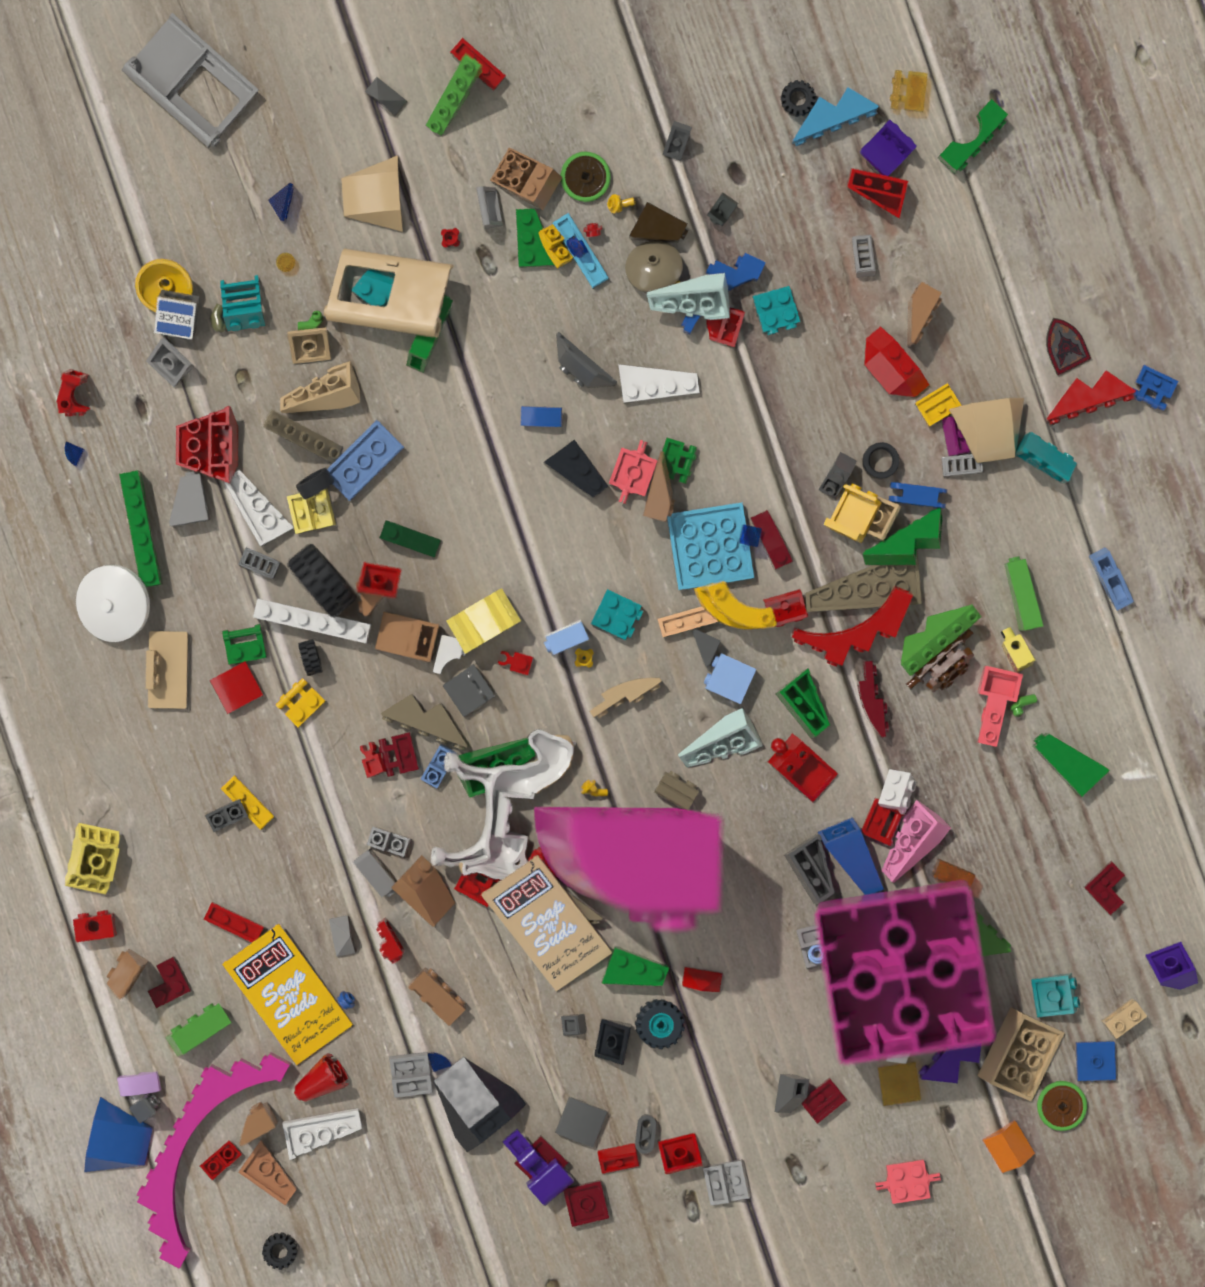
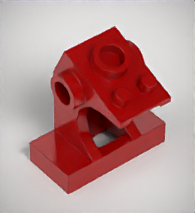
M73 369L62 373V382L56 400L59 414L65 413V417L76 416V412H79V416H83L91 409L79 404L74 397L76 387L87 382L89 374Z

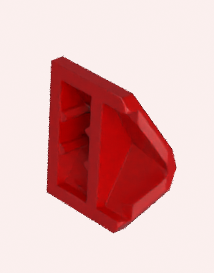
M729 307L730 318L707 319L706 324L710 340L735 347L745 312Z

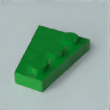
M516 209L519 268L555 266L541 242L539 231L543 228L536 209Z

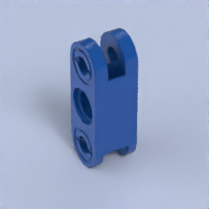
M891 482L890 484L891 489L903 490V496H889L888 501L942 509L946 507V504L938 502V495L947 493L948 489Z

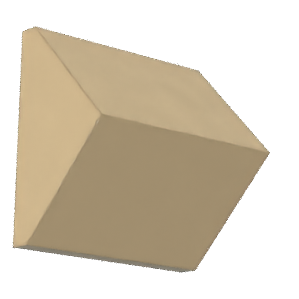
M327 328L287 332L293 364L331 360Z
M877 497L882 504L867 535L879 541H884L901 506Z

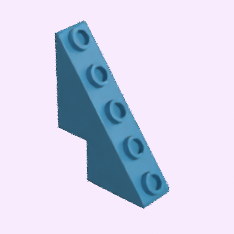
M849 87L844 92L837 106L819 97L793 139L792 144L796 146L802 145L810 137L817 139L822 137L825 131H837L845 123H849V125L855 124L860 121V117L865 115L867 118L878 114L876 110L879 106Z

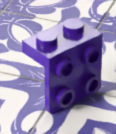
M889 120L860 150V154L881 175L889 176L912 153L917 145L900 130L897 124Z

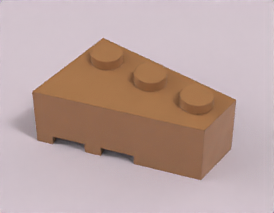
M425 967L409 983L408 988L411 991L414 990L420 996V1000L424 1003L426 1002L432 1008V1011L450 1026L466 1010L464 1006L466 1003L460 996L455 997L451 993L452 988L446 982L441 983L437 979L439 976L432 968L428 970Z

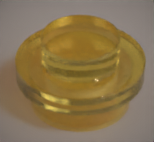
M281 253L276 259V265L280 271L289 272L295 267V259L290 253Z

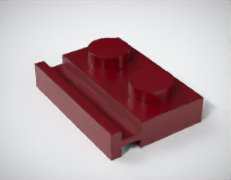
M828 1078L811 1091L801 1104L818 1124L847 1101V1099L833 1081Z

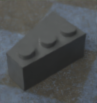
M820 834L812 836L784 854L813 904H819L835 894Z

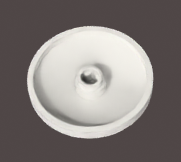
M105 565L92 570L83 578L77 591L76 606L81 622L91 634L104 641L119 642L135 636L144 627L149 616L150 600L144 583L133 571L119 565Z

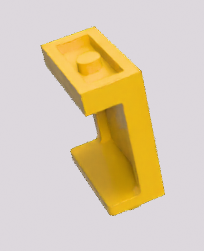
M853 483L850 486L844 484L843 488L845 491L831 519L826 518L823 525L862 544L882 502L877 499L878 495L873 492L867 491V493L861 491V487Z

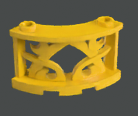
M724 581L694 588L702 607L715 620L726 626L742 630L776 626L772 608L759 609L742 604L731 594Z

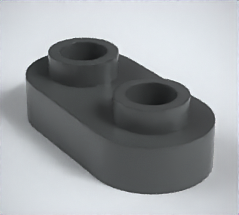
M649 1114L642 1115L638 1119L635 1138L636 1149L640 1153L647 1154L654 1148L656 1135V1120ZM644 1121H649V1122H650V1126H649V1127L643 1126V1122H644ZM647 1140L648 1145L642 1146L641 1141Z

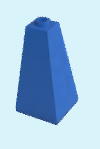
M853 817L818 831L825 847L864 895L879 893L881 890H884L862 832Z

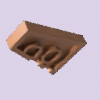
M262 1140L238 1172L284 1205L287 1204L297 1190Z

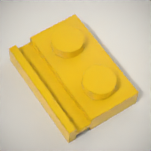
M948 383L914 403L928 427L951 414L949 409L962 406Z

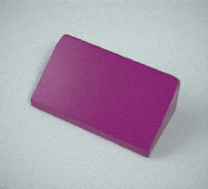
M954 417L943 418L942 425L948 456L971 452L961 430L957 427Z

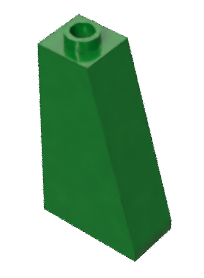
M445 294L439 313L441 320L440 334L453 303V300ZM416 335L408 352L406 366L424 373L439 336L435 338Z
M1041 733L1033 740L1035 744L1032 747L1080 797H1083L1110 771L1107 767L1049 733L1044 735Z

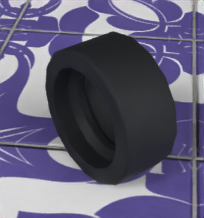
M880 442L867 448L864 452L862 463L868 475L876 479H885L896 472L900 460L897 450L892 445ZM876 450H886L892 457L891 467L885 472L875 471L870 465V456Z
M322 468L302 479L296 485V488L303 499H308L328 488L334 482V479L327 468Z

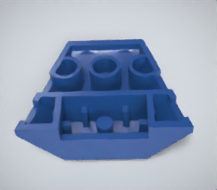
M100 1097L86 1151L84 1172L144 1166L153 1127L145 1122L139 1123L135 1116L126 1113L118 1106Z

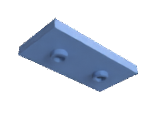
M376 420L327 469L334 479L332 484L351 501L404 446Z

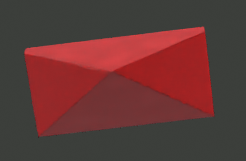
M685 967L682 986L699 991L720 992L723 973Z

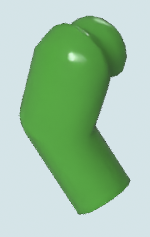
M314 311L308 321L298 322V331L317 329L323 322L322 313Z
M1031 694L1019 697L1017 702L1011 706L1013 715L1019 717L1023 714L1022 708L1024 706L1035 704L1037 702L1036 695Z

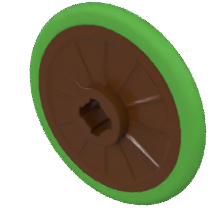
M1057 1081L1046 1086L1040 1093L1037 1110L1039 1117L1049 1128L1057 1131H1067L1075 1128L1082 1122L1087 1111V1101L1083 1091L1077 1085L1068 1081ZM1061 1102L1066 1104L1063 1110L1058 1107Z

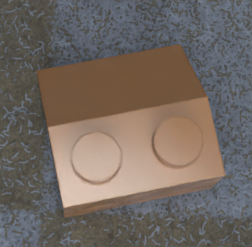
M259 1102L249 1110L250 1113L246 1118L240 1139L241 1146L276 1127L278 1120L268 1102L264 1104Z

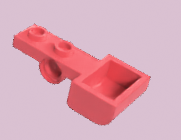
M984 666L978 694L988 697L982 713L978 743L997 747L1007 700L1017 702L1023 674Z

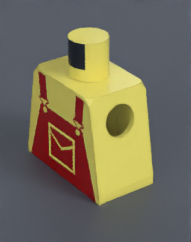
M1011 627L1001 631L1005 640L1002 648L1013 671L1018 673L1032 666L1035 659L1022 635L1015 636ZM1016 645L1018 649L1014 650L1011 646Z

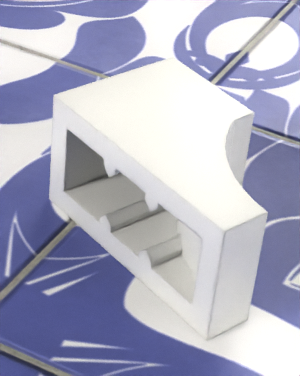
M442 635L433 669L434 673L441 674L444 666L449 661L455 658L461 659V655L465 656L456 638Z

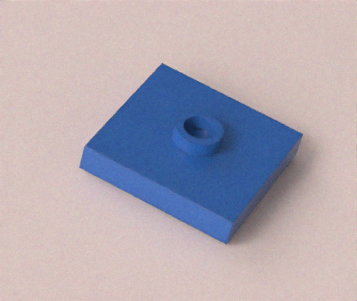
M1115 1041L1076 1042L1077 1081L1116 1080Z

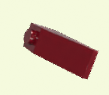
M768 510L751 517L750 519L773 569L776 570L793 562Z

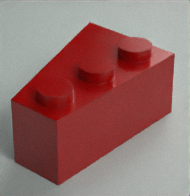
M851 168L846 187L900 219L908 181Z

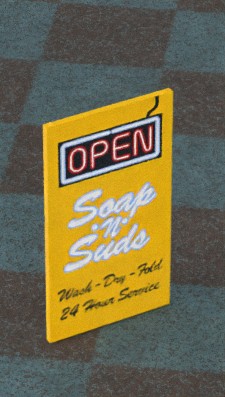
M280 924L275 925V927L222 964L296 1065L353 1025Z

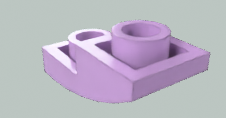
M141 1072L138 1075H123L117 1078L120 1096L148 1094L161 1090L158 1072Z

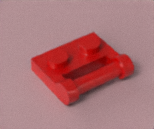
M874 798L861 832L868 837L892 846L893 836L902 816L905 815L900 814L897 809L880 807L878 804L879 799ZM890 811H893L895 815L886 836L883 837L880 834Z

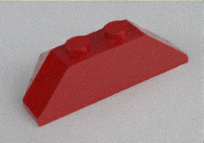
M881 326L866 338L864 366L889 395L916 397L930 385L920 368L900 344Z

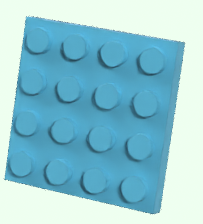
M743 503L672 513L671 517L667 516L678 590L701 587L710 583L723 581L727 583L754 578Z

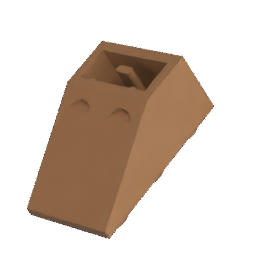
M509 147L490 181L529 204L544 210L562 176L553 168Z
M921 282L916 287L908 302L907 346L909 347L920 341L923 335L922 328L928 326L933 317L930 313L932 310L935 311L942 301V298H940L942 292L924 282Z
M383 612L375 649L431 662L440 625Z

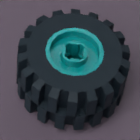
M653 999L652 1002H646L644 1007L641 1006L640 1012L636 1014L637 1020L635 1021L636 1032L641 1040L654 1049L670 1048V1045L677 1044V1040L683 1036L682 1031L685 1030V1020L681 1011L673 1003L665 999Z

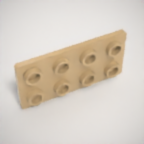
M149 632V650H146L148 708H187L188 632Z

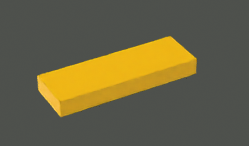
M235 775L221 788L232 801L240 799L248 814L247 817L260 830L275 817Z

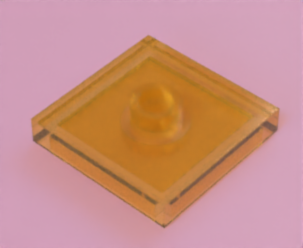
M916 1062L877 1067L883 1106L921 1100Z

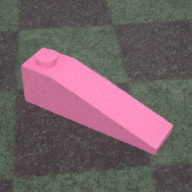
M918 800L915 801L905 814L902 830L897 833L896 838L898 839L893 849H890L881 870L893 883L935 848L951 829L939 815Z

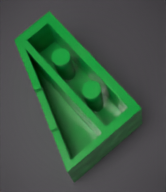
M807 668L776 692L775 695L810 738H814L825 730L830 723L822 702H820L810 670Z
M614 946L601 984L663 986L669 966Z

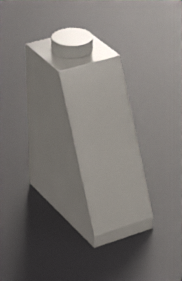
M196 471L187 472L185 477H180L169 521L171 527L210 520L202 475L197 474Z
M371 848L353 861L381 897L385 895L389 897L395 893L391 887L396 881Z

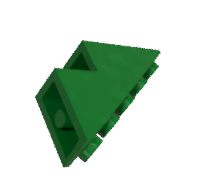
M941 508L931 510L924 517L913 521L912 524L898 530L894 535L884 539V541H881L874 547L866 549L863 552L865 565H916L917 549H940L943 524Z

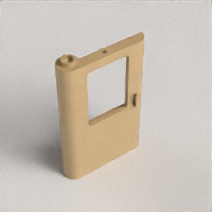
M343 249L328 305L324 308V316L328 321L437 338L441 330L439 313L450 271L454 265ZM351 266L395 273L387 306L379 307L338 300L346 268Z

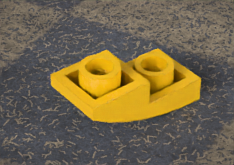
M553 224L539 231L541 242L557 268L571 262L574 257L562 244L565 238Z

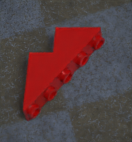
M1105 370L1093 388L1076 378L1046 418V422L1049 425H1055L1060 423V419L1063 418L1074 419L1082 412L1089 414L1097 411L1098 407L1105 406V408H1109L1121 400L1124 402L1135 399L1136 390L1107 370Z

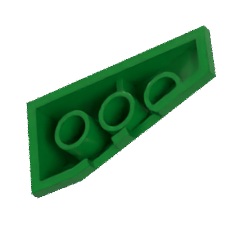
M523 738L471 751L458 757L466 765L493 768L502 765H523L533 758L535 753L528 743V738ZM460 779L469 798L485 793V786L482 782L474 779Z

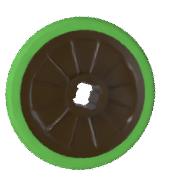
M579 152L572 155L566 160L561 170L563 189L570 197L578 201L589 202L600 198L607 191L610 184L611 174L607 163L602 157L592 152ZM583 173L589 174V180L582 179Z

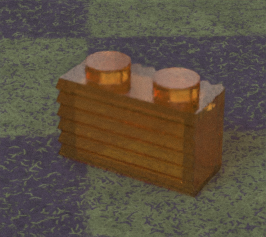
M939 858L931 873L932 877L944 882L965 880L968 882L969 889L976 876L972 872Z

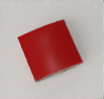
M246 662L209 680L227 714L263 696Z

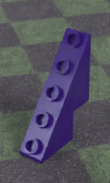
M981 1044L943 1049L942 1051L938 1050L931 1058L933 1061L928 1066L925 1064L919 1070V1077L921 1080L958 1084L960 1061L979 1063Z

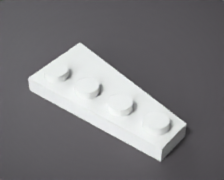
M618 365L623 403L700 393L696 373Z
M240 470L235 472L231 483L224 482L260 547L294 529Z
M359 1108L284 1121L283 1129L289 1159L292 1160L300 1154L308 1153L316 1147L326 1145L334 1139L342 1138L362 1129Z

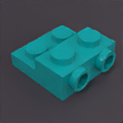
M790 286L752 296L762 334L766 332L768 335L776 334L779 332L778 329L784 327L786 330L797 328L800 319Z
M607 589L591 624L626 640L627 637L631 638L635 630L632 627L634 621H639L642 616V605Z
M1072 973L1031 979L1037 1017L1074 1014L1078 1011L1077 1008H1080V999L1078 996L1075 997L1074 989H1077V980L1075 977L1072 978Z

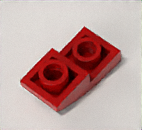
M228 1140L199 1167L213 1180L242 1154Z

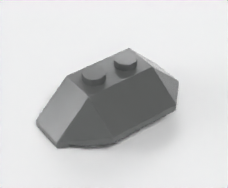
M560 332L556 334L558 363L561 365L559 369L566 375L569 373L575 377L573 381L581 388L583 386L587 388L610 387L617 384L614 378Z

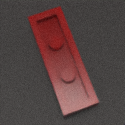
M464 38L450 51V54L459 62H461L466 54L481 64L482 73L478 78L492 91L506 78L504 73Z
M211 902L203 919L251 943L260 937L264 928L263 925L214 902Z

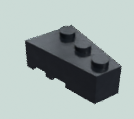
M575 439L543 462L592 499L608 488L606 482Z

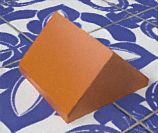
M1015 1120L983 1139L984 1144L1002 1173L1021 1167L1035 1154Z

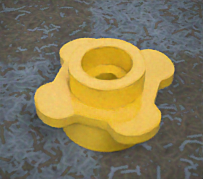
M576 649L575 666L592 667L593 650Z

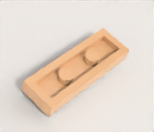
M702 606L658 619L662 637L718 622Z

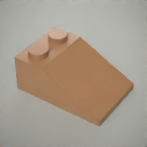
M660 451L643 516L666 522L667 516L671 517L675 500L672 499L673 492L665 454Z
M422 855L391 887L432 927L455 904L436 868Z
M131 949L121 952L117 959L119 964L116 969L112 967L107 975L109 980L106 984L120 1000L129 994L149 961Z

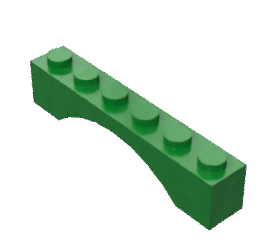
M141 471L119 474L139 578L146 588L163 585L149 525Z

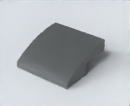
M569 1097L555 1133L594 1147L607 1111Z

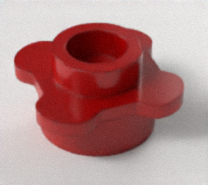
M590 223L583 230L586 232V237L601 235L602 226H598V223Z
M457 228L442 229L443 241L441 245L444 248L448 246L458 247L460 245L458 240L459 230Z

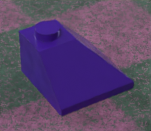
M1182 942L1145 955L1161 986L1181 990L1198 983L1196 969Z

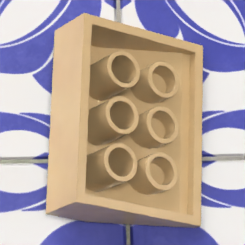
M1010 1007L977 1076L996 1087L1032 1102L1064 1032Z

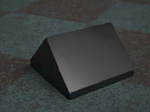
M601 1019L594 1056L624 1065L631 1024Z

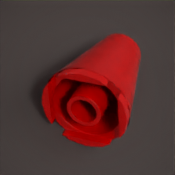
M330 1053L324 1055L295 1085L294 1094L296 1098L307 1102L348 1086L349 1083L345 1081L348 1079V1075L339 1060L334 1061L332 1059L333 1055Z

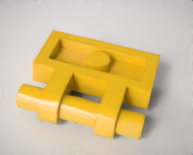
M304 678L298 683L295 682L292 685L293 688L286 694H283L275 704L280 710L285 705L290 708L285 715L298 728L326 701L313 687L308 692L303 689L308 684ZM299 693L302 697L294 704L291 699Z

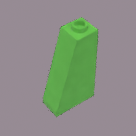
M1020 556L1009 558V562L1004 563L1019 631L1042 627L1043 622L1026 559L1020 560Z

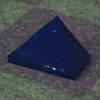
M291 183L268 199L280 221L284 224L287 221L295 188Z

